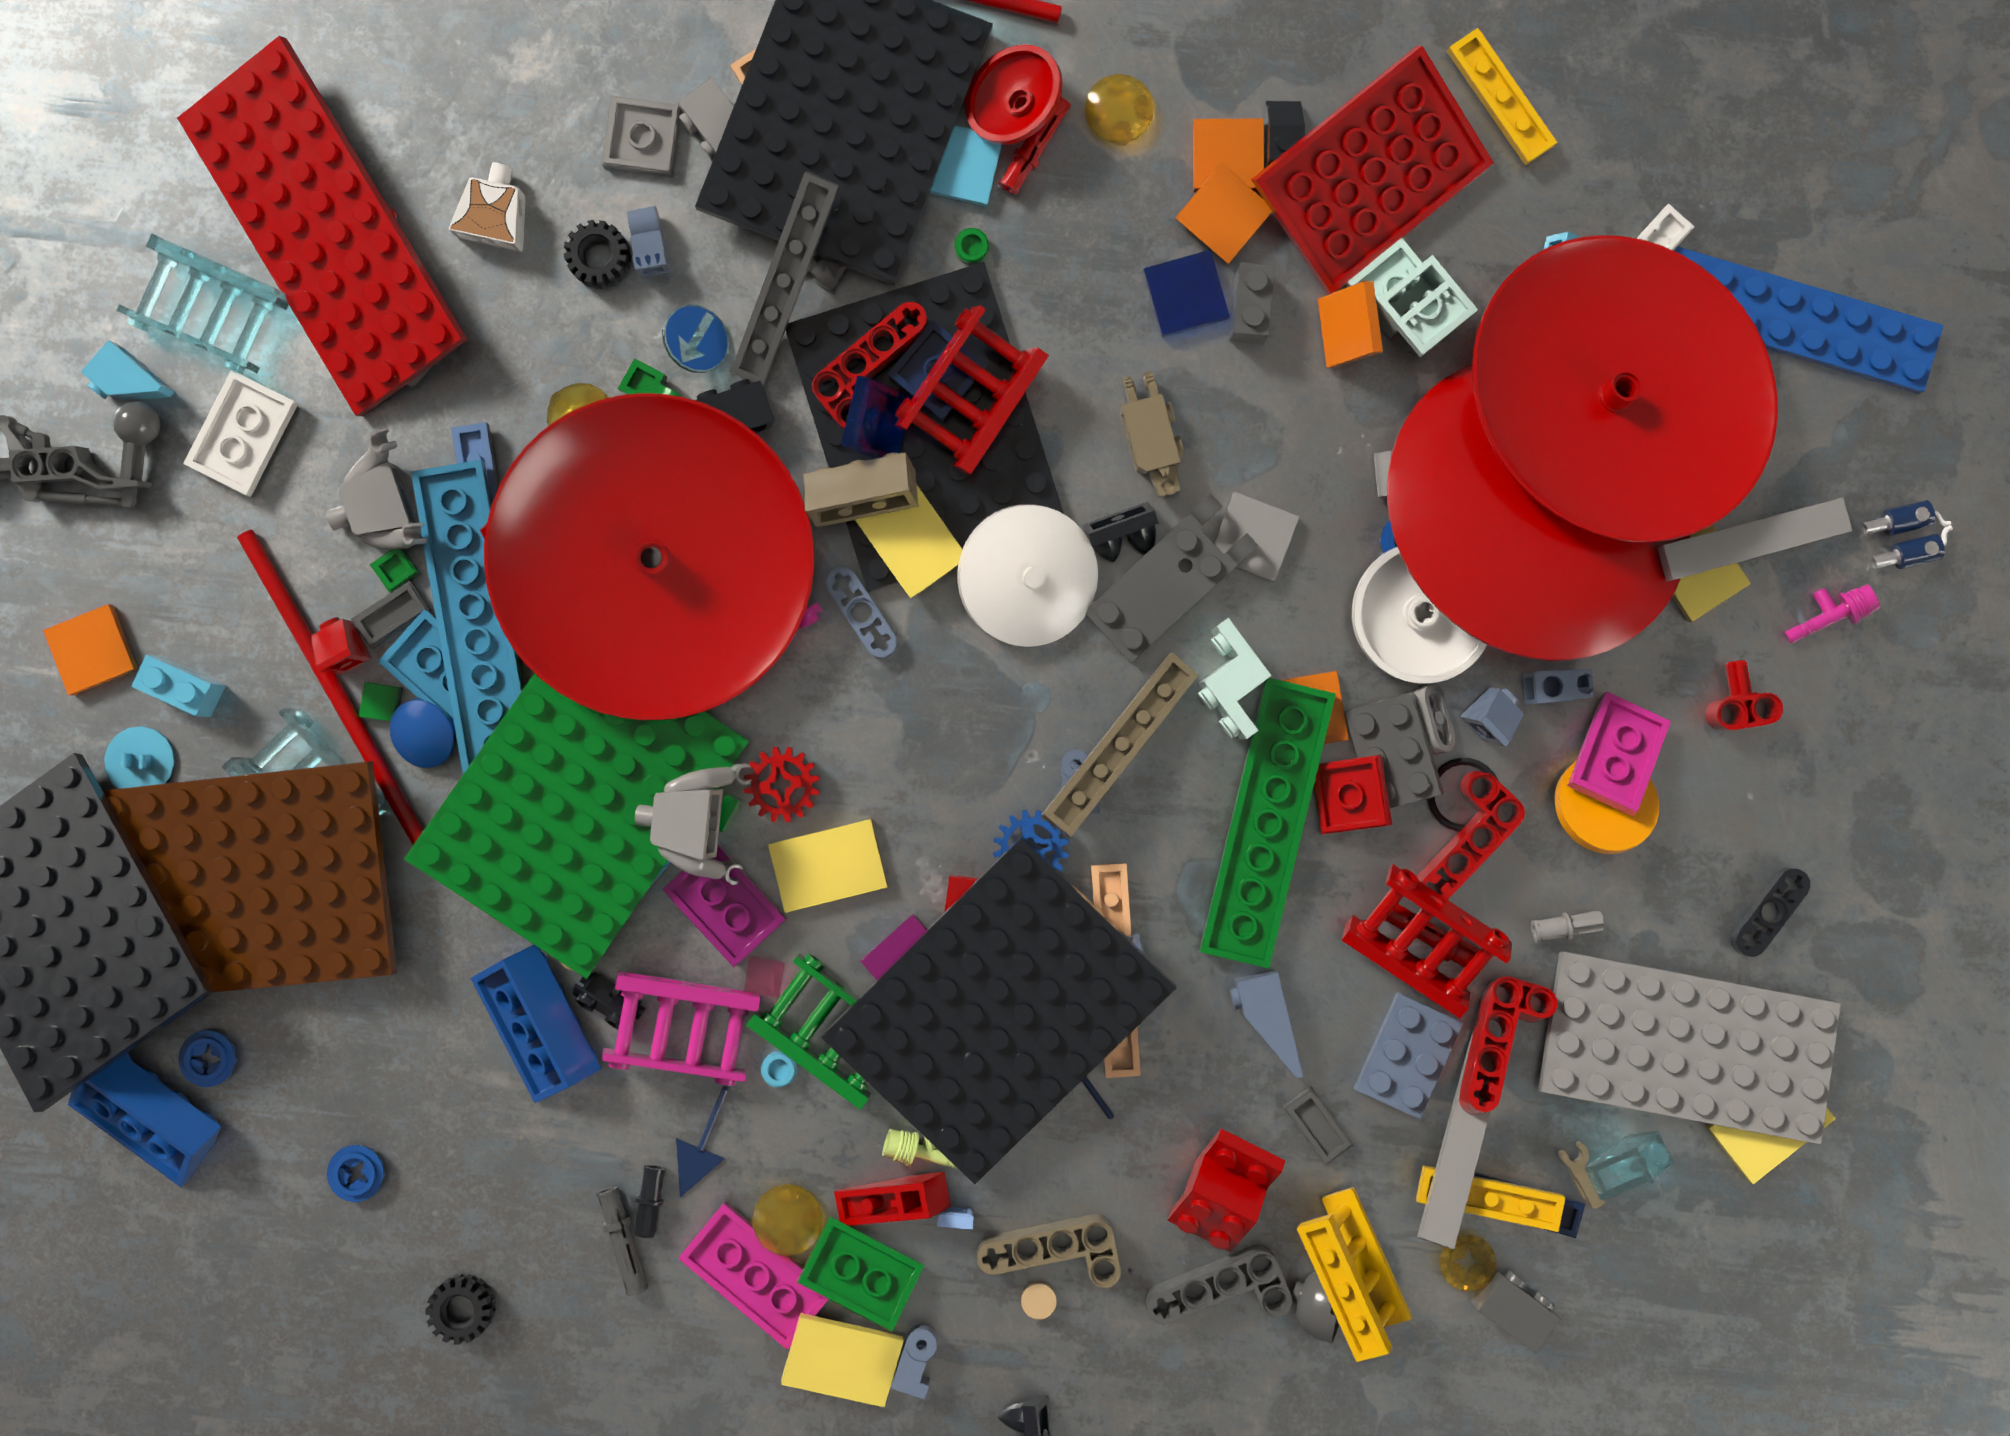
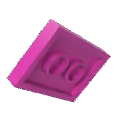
M1606 691L1600 698L1567 786L1633 816L1639 810L1671 721Z

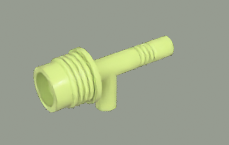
M889 1129L883 1146V1157L903 1163L906 1167H910L914 1158L958 1169L925 1137L923 1144H918V1132L910 1133L904 1130Z

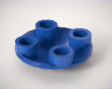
M421 698L405 702L395 710L390 722V736L395 749L402 758L417 767L432 768L442 764L450 756L454 746V735L456 734L452 717L446 716L436 705Z

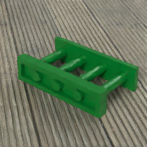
M810 953L806 957L799 954L793 960V963L799 966L801 970L770 1011L766 1010L764 1014L759 1010L758 1012L756 1011L746 1026L861 1110L871 1095L866 1090L868 1087L867 1081L857 1072L856 1074L851 1073L848 1077L837 1069L840 1066L838 1061L841 1056L832 1048L827 1053L823 1052L821 1056L809 1048L812 1044L810 1039L838 1001L842 998L852 1005L859 997L823 971L825 964ZM813 977L830 990L799 1032L794 1031L793 1034H790L781 1027L783 1024L781 1019Z

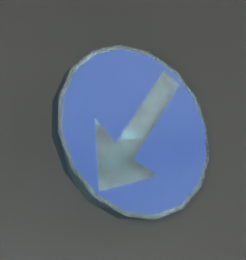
M687 304L676 308L665 320L662 329L663 345L668 356L679 367L691 373H706L716 369L725 360L729 349L728 333L722 320L713 311L701 305Z

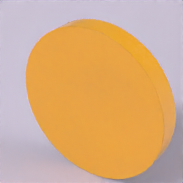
M1576 761L1565 770L1556 786L1555 809L1562 827L1579 845L1601 854H1619L1633 849L1652 833L1659 816V799L1651 778L1638 812L1631 816L1568 787L1567 784Z

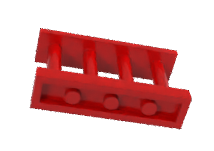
M981 305L972 307L971 310L966 308L960 314L954 325L958 330L911 400L906 398L895 414L899 419L894 426L898 429L907 430L912 422L954 452L953 456L957 458L952 466L963 474H971L1049 357L1039 347L1029 348L1028 351H1019L979 322V319L986 310ZM970 333L1013 363L1012 368L1015 371L1008 381L1005 379L1000 381L959 351ZM950 363L993 392L992 397L996 400L989 410L984 409L981 411L939 381ZM931 393L974 422L973 427L976 430L969 440L966 438L961 440L920 411Z
M1392 864L1386 880V885L1391 887L1390 891L1367 920H1360L1354 915L1351 916L1345 924L1341 941L1461 1019L1469 1009L1471 992L1467 990V987L1493 956L1507 964L1511 959L1512 942L1501 930L1497 928L1491 929L1421 883L1418 877L1410 870L1400 869ZM1404 896L1421 907V909L1398 938L1391 940L1380 933L1378 928ZM1435 916L1450 926L1451 929L1426 959H1420L1409 952L1407 948L1432 917ZM1465 936L1481 948L1456 979H1450L1439 972L1437 968L1461 938Z

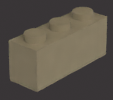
M906 452L900 454L889 453L881 458L867 461L856 460L848 465L834 468L823 467L815 472L803 474L805 512L816 527L919 507L916 471Z

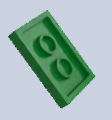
M828 1217L796 1283L893 1332L924 1265L832 1217Z

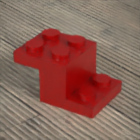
M1221 1128L1195 1160L1184 1194L1172 1207L1167 1221L1177 1225L1180 1230L1186 1233H1193L1209 1241L1215 1248L1231 1252L1257 1223L1268 1187L1282 1173L1286 1160Z

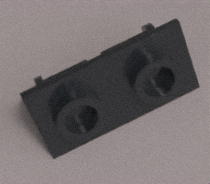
M596 971L590 973L587 979L582 976L579 982L584 986L582 987L577 983L574 985L572 995L577 997L575 1001L582 1008L593 1012L595 1009L605 1015V1021L618 1030L624 996H621L622 990L613 999L609 996L615 987L613 982ZM638 1000L635 1016L637 1020L642 1017L646 1010L641 1005V1000Z

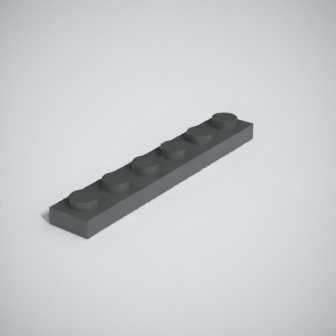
M808 171L804 173L730 371L731 373L749 379L752 382L761 380L762 385H765L840 185Z

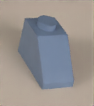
M1489 687L1460 718L1484 742L1505 747L1511 741L1524 713L1517 707L1519 700L1506 688L1501 690Z

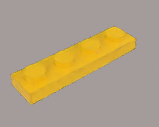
M1479 28L1448 48L1446 52L1525 166L1558 143Z
M1422 1166L1416 1195L1418 1203L1426 1204L1435 1167ZM1474 1176L1464 1212L1559 1232L1565 1196L1554 1192Z

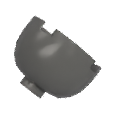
M1314 1271L1309 1274L1304 1284L1296 1283L1292 1295V1303L1297 1304L1296 1317L1300 1326L1307 1334L1318 1340L1333 1343L1340 1324L1318 1275Z

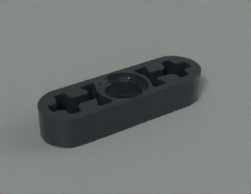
M1783 868L1774 875L1732 931L1730 940L1736 952L1755 957L1766 950L1810 890V879L1804 871L1795 868ZM1787 877H1797L1794 882L1798 886L1797 890H1788L1782 897L1788 900L1787 904L1781 898L1773 896L1774 892L1783 894L1786 891L1788 884L1785 882V879ZM1768 902H1774L1779 909L1778 917L1772 922H1767L1762 916V908ZM1753 920L1760 926L1767 928L1766 932L1757 930L1753 935L1752 939L1756 942L1754 947H1744L1746 941L1742 938L1745 933L1753 934L1759 927L1752 924Z

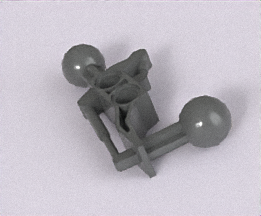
M140 401L128 402L116 410L112 420L113 427L117 436L123 441L120 478H113L93 463L89 448L79 446L51 447L50 437L47 434L35 433L29 430L27 426L18 423L14 417L0 415V431L6 437L9 457L0 458V479H11V482L16 483L24 500L30 502L98 503L133 508L136 504L137 489L151 488L150 482L142 481L146 444L154 440L161 428L159 416L152 407ZM25 436L31 438L32 443ZM71 455L74 466L70 472H67L64 463L66 458ZM35 458L38 462V470L32 475L29 464ZM80 481L97 489L122 490V498L43 490V483Z

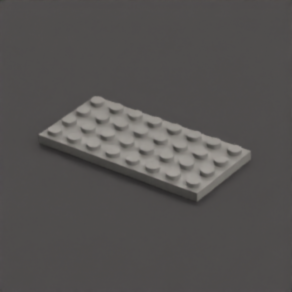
M1559 952L1553 989L1558 1006L1548 1021L1538 1085L1539 1092L1822 1144L1841 1003L1574 953Z

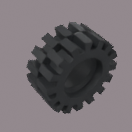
M589 220L586 226L580 223L576 226L578 231L576 233L571 231L568 234L570 241H565L564 244L566 253L563 254L565 261L568 263L567 267L584 285L588 287L593 285L596 289H602V285L610 288L614 286L613 281H622L624 278L621 275L623 272L628 273L630 269L628 262H631L632 258L629 253V244L615 226L612 224L609 226L606 221L599 220V223H595L594 220ZM595 242L607 244L611 251L609 261L601 267H592L585 260L586 249Z
M458 1274L452 1279L450 1277L433 1291L434 1293L427 1301L430 1304L425 1310V1315H430L426 1322L428 1327L434 1325L436 1329L432 1333L436 1337L442 1334L444 1336L443 1342L448 1343L450 1340H454L453 1345H460L463 1341L469 1343L475 1337L478 1338L490 1325L496 1309H493L496 1300L495 1297H490L491 1287L489 1286L485 1289L483 1286L485 1282L483 1279L479 1278L475 1281L473 1280L474 1275L468 1274L466 1277H462V1274ZM456 1296L466 1297L473 1304V1316L466 1322L456 1321L449 1314V1302Z

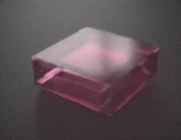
M750 956L743 992L778 998L780 996L785 962Z

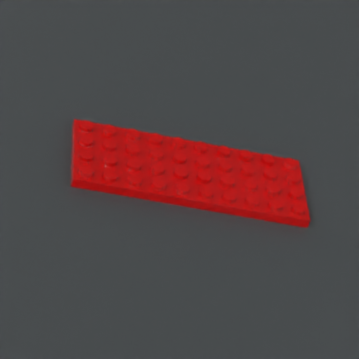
M282 36L276 37L177 117L355 416L367 414L468 340L287 38Z

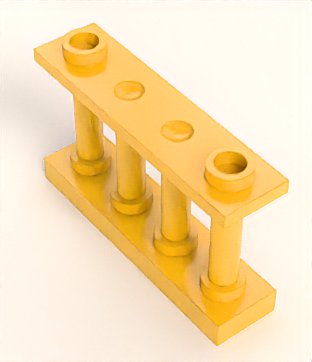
M1352 1187L1323 1196L1321 1200L1328 1215L1301 1223L1297 1227V1231L1356 1362L1389 1354L1393 1347L1384 1327L1409 1321L1412 1319V1315L1355 1188Z

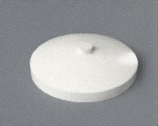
M1039 505L1011 506L987 517L973 530L967 539L958 563V588L967 613L975 624L988 635L1015 646L1032 647L1045 645L1067 635L1085 617L1088 607L1094 600L1097 589V560L1088 537L1068 516L1054 509Z
M1398 547L1378 557L1362 575L1353 597V629L1364 654L1384 673L1396 679L1412 683L1441 682L1464 672L1485 650L1487 644L1470 636L1453 624L1424 595L1410 575Z

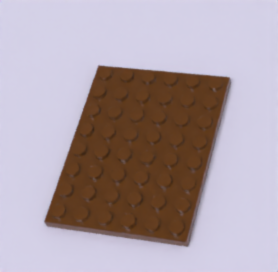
M373 761L103 790L214 992L387 976L397 973Z

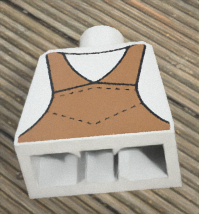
M492 163L488 180L474 177L468 180L449 226V230L458 239L518 252L523 251L526 199L519 188L510 185L513 172L512 167L501 163Z

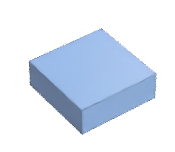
M951 1206L938 1214L937 1227L973 1230L974 1210H972L973 1208Z

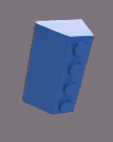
M535 945L529 946L471 977L534 1103L565 1090L601 1070L595 1050L588 1044L581 1030L579 1019L569 1007L565 999L564 990L557 983L549 968L548 959L539 947Z
M127 1053L73 1090L68 1102V1106L180 1188L188 1181L213 1147L221 1128L211 1114L199 1111L189 1103L188 1099L181 1092L172 1091L161 1083L155 1073L150 1070H143L135 1064Z

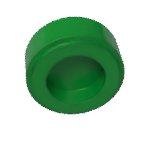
M977 228L962 230L955 239V254L962 263L967 265L983 262L989 253L988 237Z

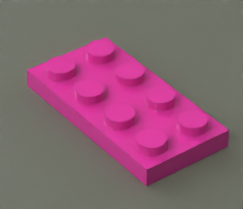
M726 1201L678 1257L680 1261L786 1350L792 1344L800 1313L815 1316L828 1301L823 1296L797 1284L796 1282L804 1266Z

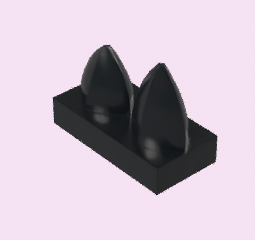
M1145 502L1083 524L1082 526L1094 550L1102 558L1115 562L1121 551L1122 536L1125 535L1138 552L1143 555L1149 552L1155 545V525L1159 523L1155 510L1149 502Z
M1035 1395L1028 1402L1011 1405L1004 1409L997 1417L1007 1427L1024 1433L1025 1436H1052L1049 1395Z

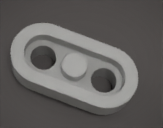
M1434 683L1417 687L1414 693L1432 754L1437 755L1452 751L1455 746V732L1443 691Z

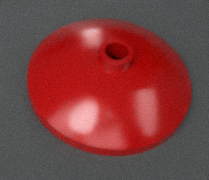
M1028 44L1008 47L990 57L976 72L965 99L966 118L974 132L983 140L997 145L1014 144L1038 132L1052 117L1061 98L1063 81L1057 62L1044 49Z

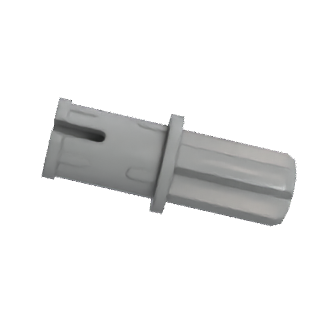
M1600 911L1574 915L1564 912L1562 917L1538 921L1532 920L1531 930L1535 943L1565 937L1567 940H1572L1573 936L1602 932L1605 929V921Z

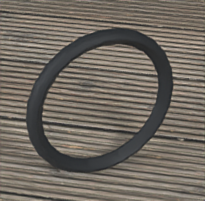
M1472 758L1453 759L1437 769L1439 777H1441L1452 767L1470 765L1491 774L1497 779L1495 773L1487 765ZM1435 797L1428 798L1431 812L1442 825L1458 832L1464 828L1465 825L1453 823L1440 813Z

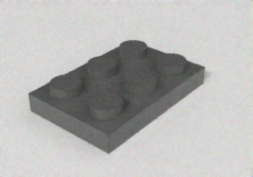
M1414 691L1344 711L1357 757L1382 755L1390 808L1444 794Z

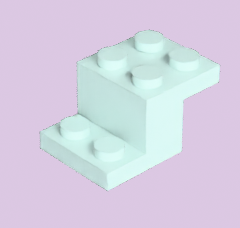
M1403 238L1399 239L1346 283V286L1350 287L1363 281H1374L1380 327L1389 338L1399 332L1419 357H1422L1478 310L1433 255L1422 262Z
M1227 618L1210 631L1214 636L1210 641L1221 656L1228 654L1231 659L1198 683L1202 689L1198 692V695L1209 710L1216 708L1222 716L1219 724L1230 738L1237 737L1239 740L1248 739L1259 730L1237 701L1272 675L1231 620Z

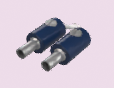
M1924 500L1885 510L1881 519L1862 523V530L1865 535L1885 530L1891 536L1932 526L1935 524L1936 519L1939 524L1947 526L1942 531V539L1938 534L1896 543L1892 546L1891 552L1871 557L1873 568L1876 569L1895 564L1898 569H1905L1943 559L1945 555L1944 546L1947 543V533L1953 530L1951 521H1944L1940 513L1934 510L1931 502Z

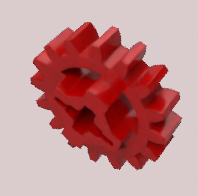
M773 747V756L771 757L764 751L760 752L762 762L759 764L751 761L749 765L755 771L753 774L744 775V779L752 780L751 787L743 789L744 793L753 794L754 796L748 805L752 807L759 804L761 808L758 816L760 817L770 812L771 822H777L780 815H783L786 823L791 822L793 812L800 818L805 816L802 807L805 805L813 808L815 804L809 798L811 795L820 794V790L813 788V783L821 780V778L816 775L812 776L810 773L816 766L815 763L805 765L803 761L806 754L801 752L797 757H794L792 747H787L784 755H781L779 747ZM785 761L795 764L803 774L794 775L788 771ZM771 764V774L766 781L759 782L762 772ZM780 774H782L784 780H790L791 786L785 788L784 795H782L780 789H774V783L779 781ZM805 787L802 798L793 805V795L798 788ZM762 794H769L777 799L779 808L768 804L762 797Z

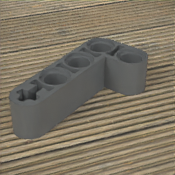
M1260 1244L1250 1246L1156 1284L1148 1290L1145 1298L1149 1316L1154 1322L1162 1325L1170 1324L1251 1290H1254L1261 1308L1270 1317H1283L1292 1307L1290 1291L1274 1254L1268 1247ZM1266 1257L1270 1260L1267 1269L1260 1272L1252 1269L1255 1259ZM1227 1270L1236 1272L1237 1277L1233 1283L1225 1285L1219 1282V1277L1223 1272ZM1197 1283L1204 1286V1292L1201 1296L1191 1298L1186 1295V1290L1190 1285ZM1179 1290L1182 1304H1178L1175 1291ZM1278 1290L1283 1293L1282 1299L1277 1304L1265 1302L1269 1292ZM1163 1298L1168 1308L1161 1310L1157 1300Z

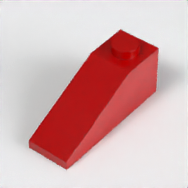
M945 1172L915 1174L834 1191L839 1220L848 1226L928 1219L951 1207Z

